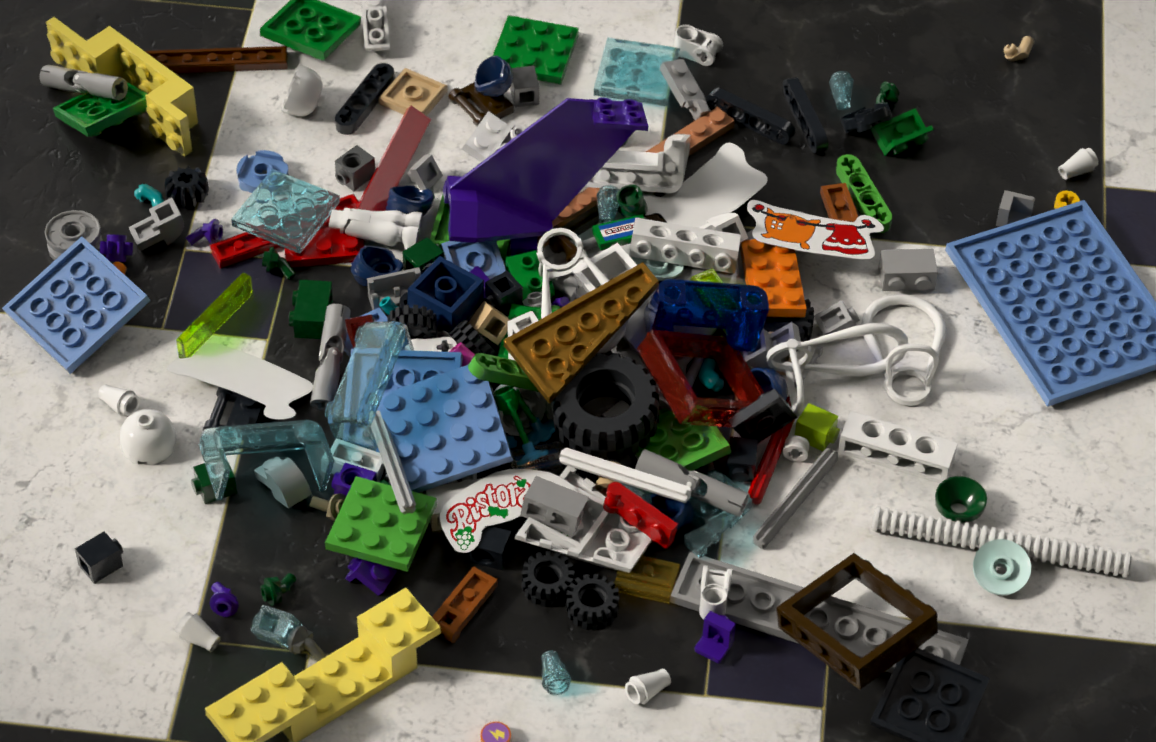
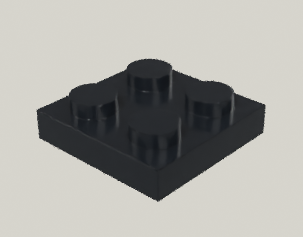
M776 389L760 395L758 400L749 406L739 409L728 421L741 437L758 439L759 444L798 417Z

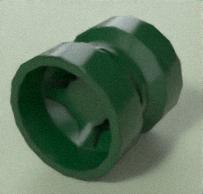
M630 184L625 185L618 191L617 201L625 218L641 214L645 216L648 207L640 187Z

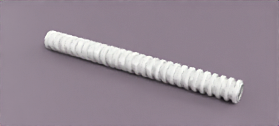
M877 506L874 510L871 527L873 531L881 529L882 533L890 531L892 535L897 532L899 536L908 534V538H912L913 535L917 536L919 540L921 537H924L926 541L935 539V543H938L940 540L946 545L948 542H951L952 546L961 544L962 548H965L967 545L970 546V549H974V547L980 548L992 540L1006 539L1020 545L1028 556L1032 557L1033 561L1041 559V562L1045 563L1048 560L1050 564L1059 562L1060 566L1068 564V567L1072 568L1075 565L1077 569L1086 567V571L1095 569V572L1099 573L1102 570L1104 574L1113 572V576L1122 574L1124 578L1130 572L1132 562L1130 552L1122 554L1120 550L1117 553L1113 552L1112 549L1104 551L1103 547L1095 549L1093 545L1090 548L1086 547L1085 544L1077 546L1076 542L1068 544V541L1064 540L1061 543L1059 539L1050 541L1049 537L1041 539V536L1037 535L1034 538L1032 534L1023 536L1022 532L1014 534V531L1010 530L1007 533L1005 529L996 531V527L987 529L985 525H983V528L978 527V524L969 526L968 522H965V525L960 524L958 520L956 523H953L951 519L943 521V518L939 517L937 520L931 515L929 518H926L925 514L916 516L914 512H912V515H909L907 511L899 513L898 509H894V512L889 511L890 508L887 507L885 510H882L881 506Z

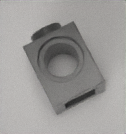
M358 145L335 160V177L341 185L347 186L353 192L368 182L376 170L375 157Z

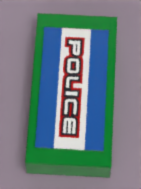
M643 214L592 226V232L600 250H606L616 243L620 246L631 244L635 218L644 219Z

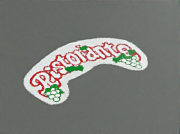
M507 469L495 472L466 487L443 506L440 513L441 527L455 551L467 553L478 546L482 530L485 526L500 524L520 516L524 496L535 476L577 492L576 488L563 478L545 471ZM581 520V522H580V524H579V526H578V528H577V530H576L574 536L578 533V531H579V529H580V527H581V525H582V520ZM558 531L559 533H561V534H563V535H565V536H567V537H569V538H573V537H574V536H570V535H568V534H565V533H563V532Z

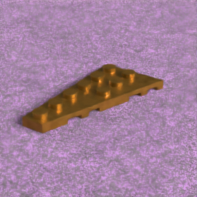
M642 262L504 339V347L550 404L659 287L658 279Z

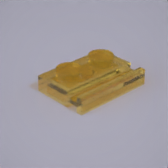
M641 556L630 573L617 571L614 581L615 588H618L620 593L669 604L670 595L679 574L680 564Z

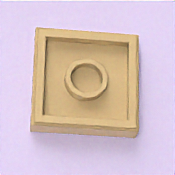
M404 68L378 99L380 105L403 115L407 108L412 105L427 116L448 90L447 85Z

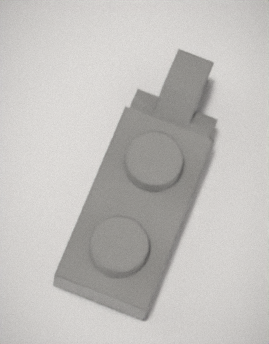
M678 59L663 62L660 66V71L680 106L689 109L695 120L707 114L710 110L707 106L706 98L685 61Z

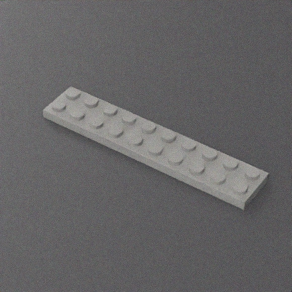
M689 552L670 595V603L699 611L703 565L713 570L727 571L728 568L733 569L725 616L736 624L798 643L778 628L776 607L804 587ZM830 596L804 615L860 658L867 655L912 622ZM938 630L936 635L918 648L961 665L968 639ZM896 664L886 672L893 673Z

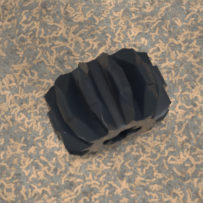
M188 165L187 168L182 169L178 166L177 171H169V176L165 178L166 197L168 199L173 198L176 206L181 204L184 209L187 205L195 207L196 202L203 203L205 196L208 195V179L205 173H201L199 167L192 169Z

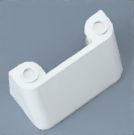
M673 134L669 136L665 141L664 151L659 153L617 150L585 186L620 190L625 185L632 184L647 192H676L683 184L691 135Z

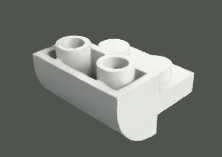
M488 111L462 150L478 161L483 162L524 131L525 128L515 121L508 125Z

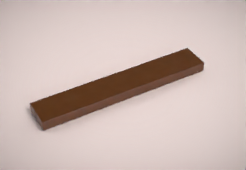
M287 46L145 51L174 73L287 69Z

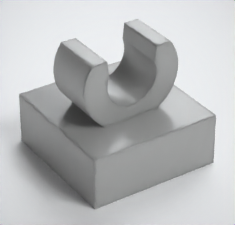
M425 154L407 172L411 181L416 182L420 190L429 189L443 176L432 154Z

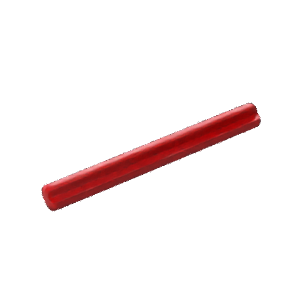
M788 396L786 402L791 406L790 396ZM795 420L771 435L748 491L749 503L759 505L762 502L784 448L785 440L788 438Z

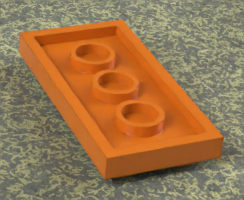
M756 239L742 241L740 243V252L751 316L805 317L806 304L795 250L763 243Z

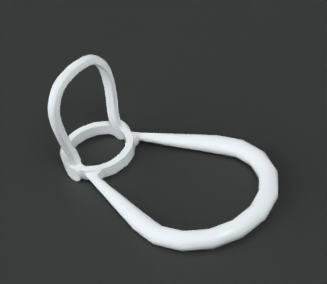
M552 229L546 232L538 243V253L536 254L540 262L539 275L543 278L541 318L552 313L549 279L573 273L571 269L585 262L601 285L610 281L587 257L581 238H578L577 234L569 229ZM555 235H566L572 238L577 247L576 256L572 261L564 265H555L548 262L544 258L542 250L549 238ZM629 319L597 353L605 354L615 348L625 335Z
M905 294L885 296L873 302L863 313L861 325L872 323L874 316L888 306L907 305L924 311L933 320L936 328L932 348L922 344L900 345L888 354L886 370L883 371L887 379L884 383V389L893 401L907 406L918 405L924 402L932 391L931 380L938 367V355L945 340L946 325L942 314L931 303L917 296ZM863 335L876 361L883 360L884 358L875 335ZM905 351H921L930 354L926 372L912 367H901L892 371L891 363L896 355ZM900 375H912L919 378L925 384V391L918 397H902L892 389V381Z
M868 323L853 326L809 341L801 342L789 339L787 342H782L772 347L766 356L770 368L786 373L791 406L796 415L799 416L804 406V385L801 369L860 377L877 374L886 370L887 358L862 366L808 364L812 359L811 345L869 334H884L893 337L898 342V346L909 344L908 336L900 328L889 324ZM796 349L806 352L805 356L798 360ZM789 350L791 362L778 363L773 361L774 356L778 353ZM907 351L896 355L892 360L891 367L901 361ZM792 371H794L795 379H796L797 397H796V391H795L794 378H793V373H792Z

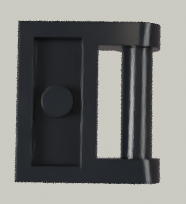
M218 387L216 392L217 400L210 419L203 426V432L211 437L252 444L265 405L236 392ZM227 402H235L227 425H220Z

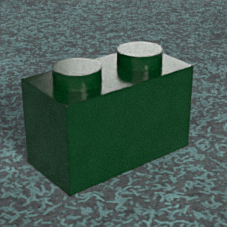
M299 281L298 290L293 291L292 305L295 306V310H290L289 326L294 328V338H322L327 306L333 303L332 281Z

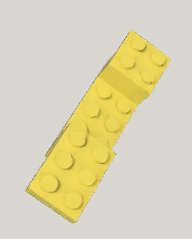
M55 17L46 21L47 37L51 46L50 54L57 64H61L65 68L88 73L121 77L126 82L146 92V110L149 115V129L156 138L162 139L172 150L178 151L184 157L192 152L189 129L198 124L193 86L110 26L86 41Z
M404 588L357 617L358 638L295 676L281 662L206 707V716L227 742H265L281 731L284 732L291 742H299L417 669L416 648L441 634L440 626L409 590Z

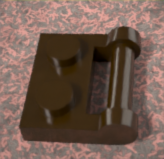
M475 82L461 89L454 88L448 96L454 104H458L473 119V123L476 126L480 124L488 111L499 119L514 113V105L504 95L499 97L484 96L476 91ZM467 99H470L482 112H479Z

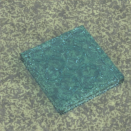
M607 37L594 86V96L621 100L632 99L641 103L668 106L671 88L660 71V66L663 62L678 60L680 48Z
M272 169L232 217V226L301 253L331 215L332 209L338 206L340 196Z

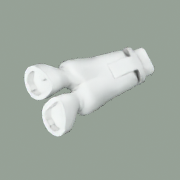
M344 208V211L332 209L329 228L340 229L342 234L345 230L346 235L387 246H394L399 241L403 243L406 250L418 242L422 213L411 212L404 214L396 210L369 211Z

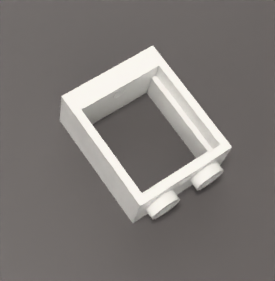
M618 243L590 258L609 280L637 266ZM585 262L571 269L579 287L583 286L587 293L601 285Z

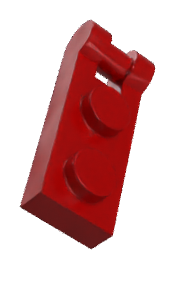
M612 482L608 485L607 497L603 503V509L606 512L618 514L630 525L638 528L649 536L651 540L659 543L664 548L673 543L678 527L675 521L618 482Z

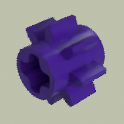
M107 235V241H100V253L106 255L110 262H126V255H133V243L127 242V235Z

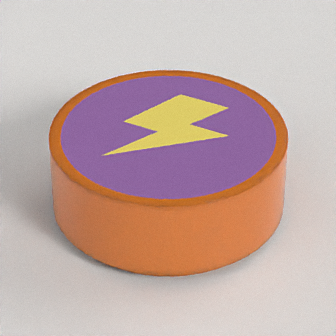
M490 722L481 730V742H511L510 729L502 722Z

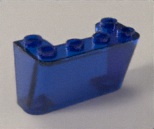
M676 279L664 280L657 287L644 311L647 344H669L674 335L673 325L726 329L727 342L733 349L755 352L769 312L768 296L762 288L754 285Z

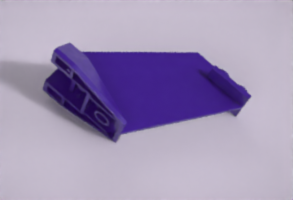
M605 97L590 100L566 98L464 176H447L443 186L444 203L450 206L449 240L479 243L543 236L546 232L552 230L553 220L636 130L648 131L649 126L642 103L632 99L612 101Z

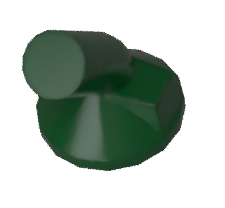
M884 81L881 84L880 94L876 98V104L882 102L896 104L899 101L898 96L900 95L898 88L893 83Z
M270 247L269 252L264 251L262 267H266V273L280 268L287 280L292 279L296 275L287 260L280 257L274 247Z
M288 573L281 582L278 577L265 578L264 584L260 586L264 602H269L271 606L282 602V594H285L296 582L295 575Z

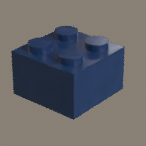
M439 256L407 289L409 308H413V305H418V308L425 306L427 310H433V314L436 313L437 327L450 333L484 301V280Z

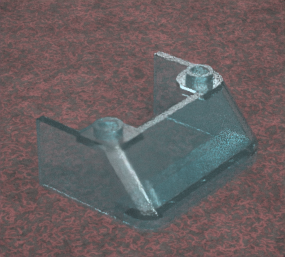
M397 321L366 322L363 327L360 326L355 335L356 345L333 402L329 401L325 410V417L328 418V424L335 439L337 438L370 450H377L378 446L371 429V424L400 351H414L407 325Z
M312 420L213 427L205 429L199 441L200 451L216 500L223 499L230 473L226 455L305 449L320 491L326 490L335 462L323 428Z

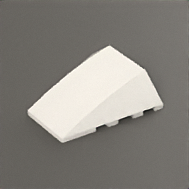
M567 466L559 477L572 484L578 493L589 497L588 503L583 510L585 513L578 533L573 538H569L529 517L516 534L515 539L579 561L630 573L652 540L618 514L606 512L603 509L606 497L595 489L596 484L588 478L582 479L576 474L574 467Z

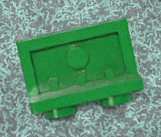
M916 108L871 128V132L884 156L893 152L895 155L906 151L911 144L919 146L929 140L928 136L934 131L932 125L925 127Z

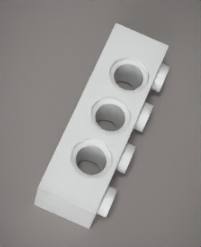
M635 218L629 256L735 274L741 235Z
M850 411L840 436L838 453L941 483L949 476L958 443Z

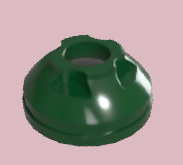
M963 476L950 477L942 481L936 489L935 505L937 510L946 519H951L954 522L958 520L960 523L972 522L978 519L986 508L987 494L985 489L971 478ZM962 504L966 507L967 511L956 513L951 509V506Z

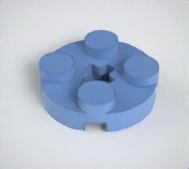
M268 150L256 151V155L249 158L248 155L244 156L236 168L241 190L253 194H265L269 197L277 195L279 189L287 183L289 177L288 165L283 161V157L276 152ZM263 170L267 171L266 174H258L262 173Z

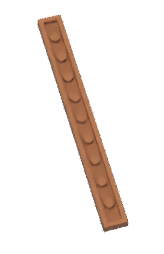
M716 107L675 134L691 135L688 155L690 156L734 128L735 120ZM667 139L663 140L662 142L655 145L646 152H663L664 144ZM588 187L580 192L553 220V227L613 189ZM537 236V243H539L542 236ZM549 239L546 241L543 248L549 245Z

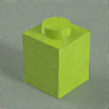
M808 403L796 421L795 435L806 438L810 443L809 446L824 451L829 443L834 444L840 432V429L837 428L839 416Z

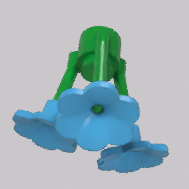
M505 386L496 390L493 395L499 415L500 411L504 415L511 414L523 442L521 446L525 455L516 462L517 466L548 454V450H535L534 446L550 439L552 433L555 432L554 421L550 419L542 423L538 417L535 418L522 399L519 389H514V386ZM518 404L529 418V424L533 428L528 435H526L517 414ZM506 436L509 448H515L518 445L515 437Z

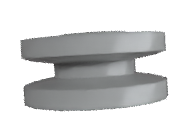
M79 210L66 211L56 215L47 223L44 232L49 255L54 261L81 236L99 252L100 241H103L98 219L88 212Z

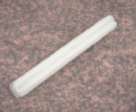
M565 448L560 453L559 461L564 465L679 502L686 503L691 497L692 489L689 486L570 448Z

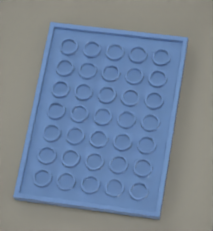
M1085 200L946 244L945 251L1047 407L1156 370V301Z

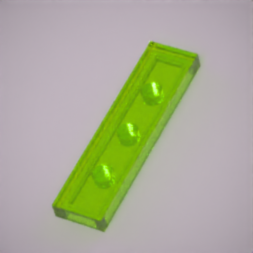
M243 272L176 339L179 358L191 357L253 294L250 275Z

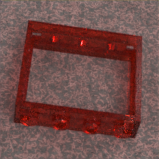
M651 330L637 347L638 352L680 424L732 427L728 419L734 416L739 409L747 407L758 400L759 396L764 393L731 337ZM673 355L714 359L738 400L697 397Z

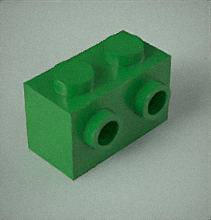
M537 251L506 257L505 270L523 287V301L530 293L542 292L543 278L539 275L540 262L536 254ZM549 281L550 298L552 299L555 296V290L552 281Z

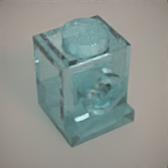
M262 605L259 613L255 615L252 621L251 632L259 640L283 647L289 651V646L287 645L289 633L298 626H303V624L293 614Z

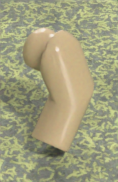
M1029 36L1023 37L1019 47H1016L1015 44H1011V47L1009 44L1004 47L1005 58L1010 61L1027 58L1034 44L1033 38Z

